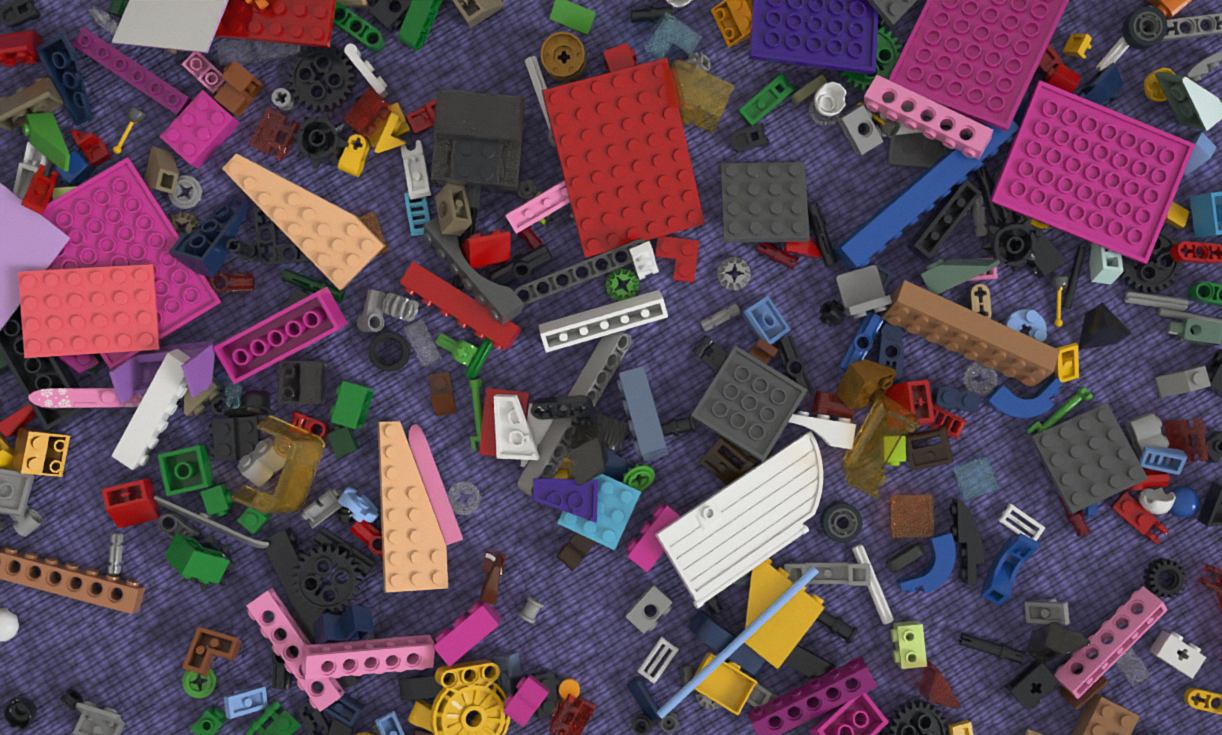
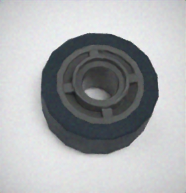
M1150 6L1141 7L1129 14L1124 20L1122 26L1123 37L1132 48L1139 50L1149 49L1161 42L1166 36L1168 29L1167 20L1164 14L1157 8ZM1142 24L1147 27V32L1142 29Z
M835 502L829 505L821 516V527L824 533L830 539L839 543L854 540L860 534L863 526L860 512L853 505L845 502ZM840 517H845L846 525L839 528L837 520Z

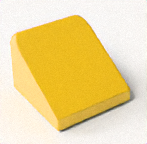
M1172 201L1164 222L1178 230L1182 229L1186 225L1190 211Z

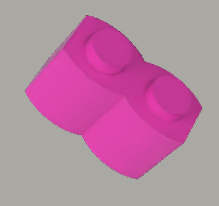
M529 675L527 679L523 676L516 686L519 689L515 696L510 694L503 703L506 706L503 712L522 727L526 725L550 692L549 688L532 675Z

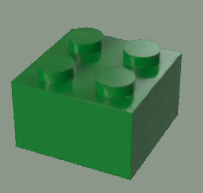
M343 381L342 384H339L336 390L338 399L336 405H332L329 414L332 417L331 422L353 429L363 428L375 388L353 381Z
M207 444L158 454L166 496L216 485Z

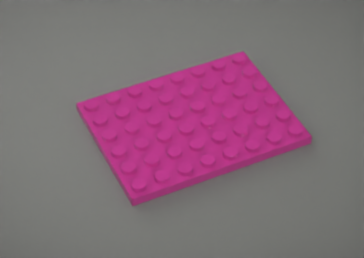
M927 0L888 80L963 116L1007 132L1069 0Z
M1039 80L1036 82L989 202L1142 264H1147L1195 144Z
M129 157L47 204L42 216L70 237V240L47 270L154 265L160 340L223 303L206 276L193 272L170 255V249L180 236ZM141 351L100 353L108 367L113 369Z

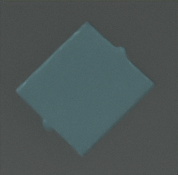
M988 456L952 468L957 480L956 486L960 488L964 501L999 489L994 475L996 472L992 469Z

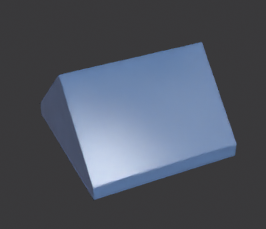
M768 295L741 313L757 339L762 338L769 344L774 343L791 330Z

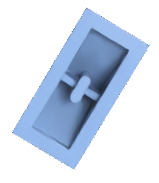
M1203 132L1191 141L1195 146L1184 171V176H1187L1209 160L1216 149V146Z

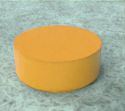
M573 678L564 679L559 687L560 696L568 701L578 697L580 693L579 683Z

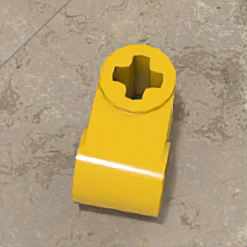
M355 134L348 139L349 147H345L340 157L338 170L359 177L370 150V143L363 136ZM355 143H362V148H357Z
M417 699L408 717V721L432 732L430 724L432 705L424 700Z

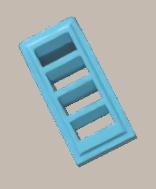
M409 192L404 193L411 236L423 235L424 228L415 229V225L426 224L431 220L427 196L421 197L422 202L412 203ZM423 207L424 210L413 212L412 208ZM425 215V219L414 220L415 216Z

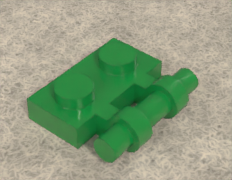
M275 700L271 705H267L264 708L263 714L257 720L254 719L250 723L251 726L245 733L247 735H254L256 732L260 735H292L301 724L286 709L279 715L276 711L282 705ZM272 717L274 721L265 729L263 725Z

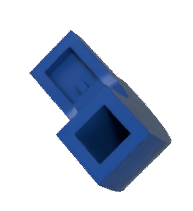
M1049 378L1033 396L1027 399L1016 397L1004 385H997L983 401L993 410L1006 416L1018 418L1034 417L1045 413L1055 405L1049 398H1054L1060 392L1059 387L1063 383L1058 378Z
M944 531L927 536L931 551L928 566L919 574L896 580L898 589L905 591V593L917 591V587H920V591L926 594L937 589L947 580L952 572L956 558L955 543L951 532Z
M1019 533L1014 539L1010 537L996 555L986 575L981 596L999 606L1011 596L1017 572L1022 564L1038 550L1039 542L1022 533Z

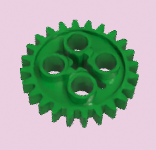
M884 26L877 32L876 72L874 77H869L864 73L842 71L843 73L839 77L840 79L847 78L845 85L852 82L853 90L857 86H860V92H863L866 87L869 89L876 75L888 80L901 55L897 51L902 46L894 44L898 38H890L892 31L885 34ZM879 53L886 54L888 61H882L879 58Z

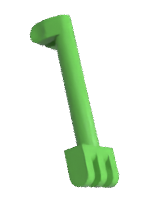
M481 378L468 380L472 393L477 434L470 437L472 451L477 450L476 442H479V444L481 442L483 421L480 397Z
M1082 386L1070 400L1043 424L1035 421L1026 431L1031 433L1036 429L1037 431L1032 435L1034 436L1050 429L1081 400L1088 401L1093 395L1087 391L1088 389L1085 386Z

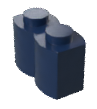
M935 387L931 395L932 404L941 408H954L964 412L978 411L981 397L976 392L958 391L952 387Z

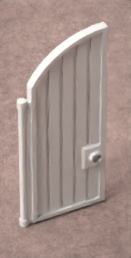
M807 431L768 457L764 462H761L655 533L681 580L693 597V604L697 609L792 541L809 532L808 527L805 524L803 525V522L815 515L823 487L822 458L812 431Z

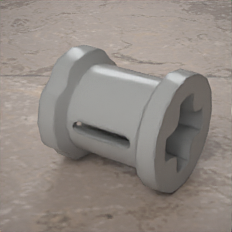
M278 88L272 93V102L279 109L289 111L294 107L295 99L288 90ZM283 96H285V102H284V103H282V97H283Z
M528 596V601L524 609L518 613V616L534 624L536 621L535 617L540 608L544 607V603L532 596Z

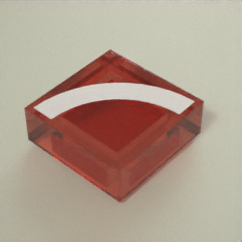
M486 551L482 573L488 574L495 558L500 556L502 560L500 576H503L507 554Z

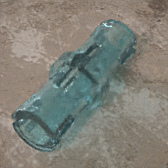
M228 376L225 388L226 404L230 408L232 403V408L234 409L240 406L242 387L240 382L233 384Z

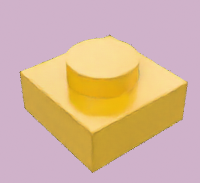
M968 720L948 725L950 735H973L972 724Z

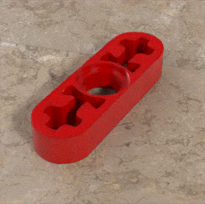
M1183 241L1172 245L1170 254L1176 262L1216 264L1222 262V245ZM1196 248L1201 252L1200 258L1196 255Z

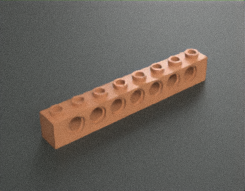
M12 547L0 548V579L129 614L140 610L146 586L139 585V581L127 579V581L120 580L119 576L113 574L101 575L95 569L82 570L76 564L58 563L59 560L54 558L41 559L35 553L26 552L22 554L18 552V549ZM16 561L20 564V570H17L15 567ZM36 566L41 570L40 576L35 572ZM56 572H59L61 575L60 581L55 577ZM76 577L81 579V587L76 584ZM97 582L102 586L101 592L96 589ZM117 588L121 589L123 593L121 598L116 594Z

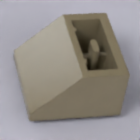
M451 0L470 29L505 6L502 0Z

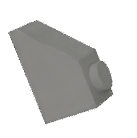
M1192 366L1154 377L1160 397L1192 392L1211 386L1205 366Z

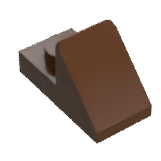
M450 372L428 375L432 393L430 398L436 416L457 413Z

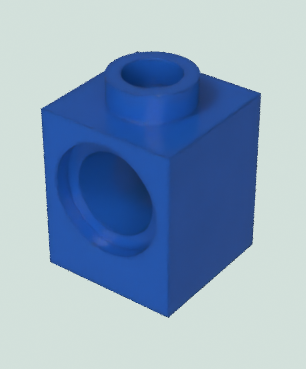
M74 150L70 153L69 171H63L58 166L55 167L60 172L58 176L66 184L71 183L76 186L81 184L96 170L81 153Z

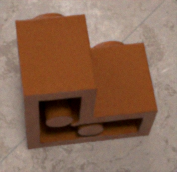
M234 60L224 68L221 77L227 82L218 87L214 99L239 118L265 85Z
M198 626L182 668L188 672L207 677L215 657L235 662L243 642L239 638Z

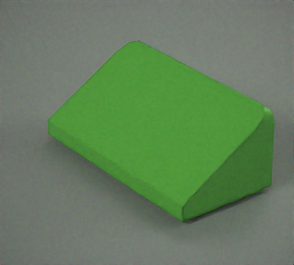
M555 0L549 20L588 35L596 14L594 11L567 0Z

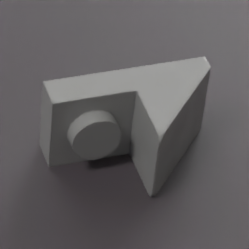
M1056 599L1024 602L1026 623L1070 624L1068 602H1056Z

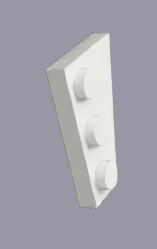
M496 394L494 396L497 458L538 460L540 456L517 395Z

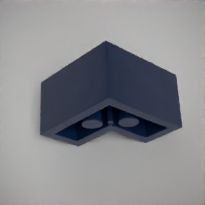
M360 604L351 606L343 615L322 614L313 623L315 644L365 640L375 631L371 607H365Z

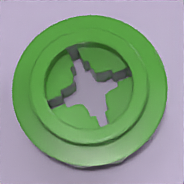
M620 268L612 271L608 276L606 290L612 299L622 301L636 296L639 290V281L636 274L631 270ZM617 278L622 281L630 279L626 285L628 293L622 288L615 291L619 285Z
M645 463L641 466L636 464L634 468L628 467V472L623 474L624 479L622 483L643 491L652 484L655 473L652 467L647 466Z
M210 669L207 677L201 676L202 679H207V681L202 683V687L199 683L192 682L199 675L186 671L183 675L182 684L188 695L194 698H204L210 695L216 688L217 677H215L214 670Z

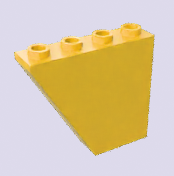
M769 558L752 569L745 629L794 584V582L788 579L790 574L781 567L778 570L771 565L773 561ZM805 586L744 642L777 669H779L825 608L822 605L824 601L816 594L810 596L805 592L807 589Z

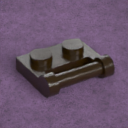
M946 425L913 434L910 432L903 433V436L906 438V450L912 471L954 463ZM941 437L942 442L913 447V442Z
M720 436L700 459L699 463L728 485L745 474L756 460L752 456L748 457L734 444ZM723 446L732 455L739 459L743 463V466L740 467L739 465H737L733 460H731L728 456L721 452L719 448Z

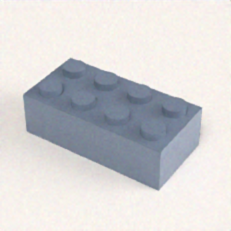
M644 366L620 372V380H617L621 396L626 397V400H622L627 417L631 416L632 419L628 420V424L633 437H637L634 445L638 457L642 456L646 462L669 455Z

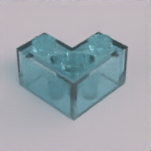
M665 11L642 45V48L656 58L661 59L674 43L691 55L702 36Z

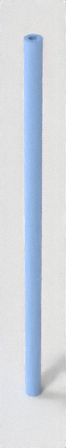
M812 566L659 709L657 714L663 719L817 575L819 571Z

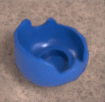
M1178 486L1170 491L1176 497L1172 508L1169 510L1172 515L1187 518L1198 511L1200 506L1199 495L1193 489L1186 486Z

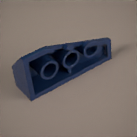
M63 32L35 47L76 126L93 119L78 58L66 33Z
M1113 62L1100 70L1076 95L1099 105L1108 100L1112 102L1120 94L1118 90L1124 85L1116 64Z
M236 196L229 197L213 210V215L206 221H199L196 224L198 227L191 233L185 232L180 236L170 249V255L193 272L213 278L225 262L228 250H230L226 248L227 241L235 239L250 201Z

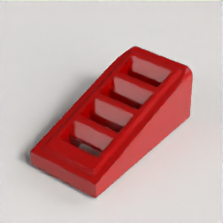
M29 403L1 421L0 432L6 437L17 436L18 428H24L36 415L32 405Z
M932 404L934 420L938 413H941L937 424L933 422L928 426L937 429L943 425L946 417H948L949 420L946 424L948 436L958 439L967 420ZM954 421H956L957 423H956V425H955L953 431L951 432L950 429H951V427H952Z

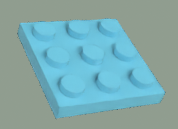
M583 466L578 479L598 480L597 523L562 511L557 524L616 550L642 492L587 466Z

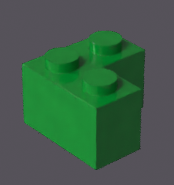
M177 533L164 556L170 562V566L179 571L178 574L186 579L194 577L205 584H209V582L219 584L230 562L222 552L205 548L194 538Z

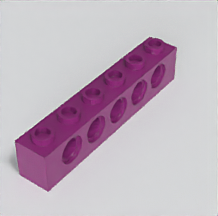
M84 27L72 43L74 47L178 116L193 101Z
M861 656L850 660L839 668L830 670L819 678H813L810 682L800 687L793 688L782 696L773 698L762 706L755 707L752 711L748 712V715L757 735H781L876 688L877 685Z

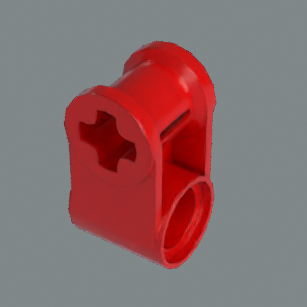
M292 411L293 418L290 428L286 430L299 436L323 439L330 433V426L324 420ZM317 424L322 426V433L320 435H317L314 430Z

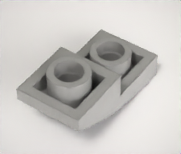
M1222 52L1216 53L1195 64L1182 76L1187 77L1194 83L1202 80L1201 76L1209 73L1208 70L1220 66Z

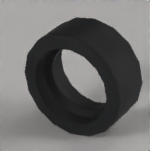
M383 332L376 335L371 341L369 357L372 364L378 369L397 371L407 364L410 357V346L402 335L394 332ZM387 339L397 341L402 348L400 359L393 364L383 363L377 353L379 345Z

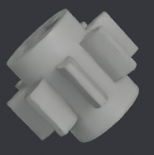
M695 52L689 54V59L684 63L687 75L692 76V79L706 77L705 72L710 69L709 58L703 55V53L698 54Z

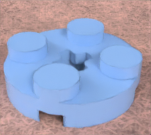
M1017 310L1006 318L1005 326L1020 332L1019 330L1022 329L1021 325L1024 324L1025 327H1029L1027 336L1040 342L1047 338L1045 321L1035 310Z
M350 487L346 488L338 502L352 511V517L358 522L363 520L369 523L374 522L379 516L375 504L365 495L361 497L356 495L357 490Z

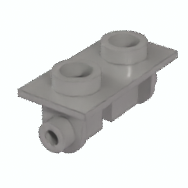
M329 489L328 492L318 498L321 502L320 504L314 501L307 508L303 509L301 515L305 520L308 519L312 529L342 507L338 502L342 494L340 489Z

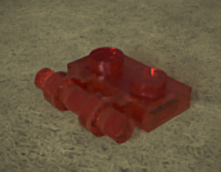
M267 107L249 145L268 155L275 148L278 151L274 158L282 161L285 154L288 155L289 147L294 139L293 134L298 133L297 131L301 124L293 120L291 126L288 127L285 125L288 117ZM281 131H283L286 135L282 143L279 144L276 141Z
M1202 418L1193 419L1194 427H1190L1189 419L1165 421L1169 448L1183 450L1187 456L1185 462L1195 461L1194 453H1198L1199 461L1208 460L1207 452H1209V445H1206L1204 433H1207L1206 426H1203ZM1191 434L1196 435L1197 446H1193Z
M569 693L566 699L562 700L561 708L556 717L553 716L548 732L556 735L558 729H560L558 735H581L597 705L581 697H578L573 704L576 697Z

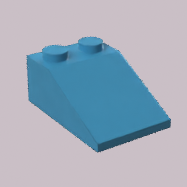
M1222 192L1190 196L1195 238L1221 235Z

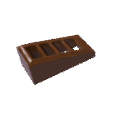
M500 556L495 558L480 595L481 601L492 605L496 604L502 564Z

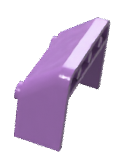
M213 342L160 346L159 350H144L128 358L109 372L119 403L126 402L136 394L144 396L167 353L175 349H179L191 357L181 365L191 398L207 390L213 380L215 359Z

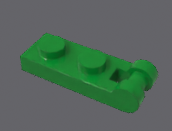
M783 73L739 109V114L750 126H754L796 90L792 84L789 85L785 80L786 77ZM778 85L783 89L782 93L775 89Z

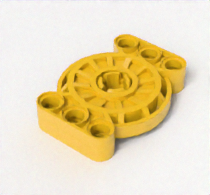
M483 659L452 664L450 667L446 665L437 669L435 680L443 688L435 698L431 709L430 724L433 735L506 734L510 717L503 712L506 708L503 703L506 701L507 696L498 684L494 683L500 675L498 665ZM488 666H491L490 673L488 675H485V669ZM470 669V676L464 679V673ZM447 673H450V679L447 682H444V676ZM496 690L499 692L501 698L496 694ZM475 710L478 714L475 715L469 725L466 723V716L470 711Z

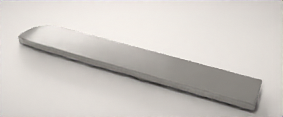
M154 497V500L160 506L256 548H266L269 546L268 542L258 541L233 531L211 520V517L202 512L198 515L162 498Z

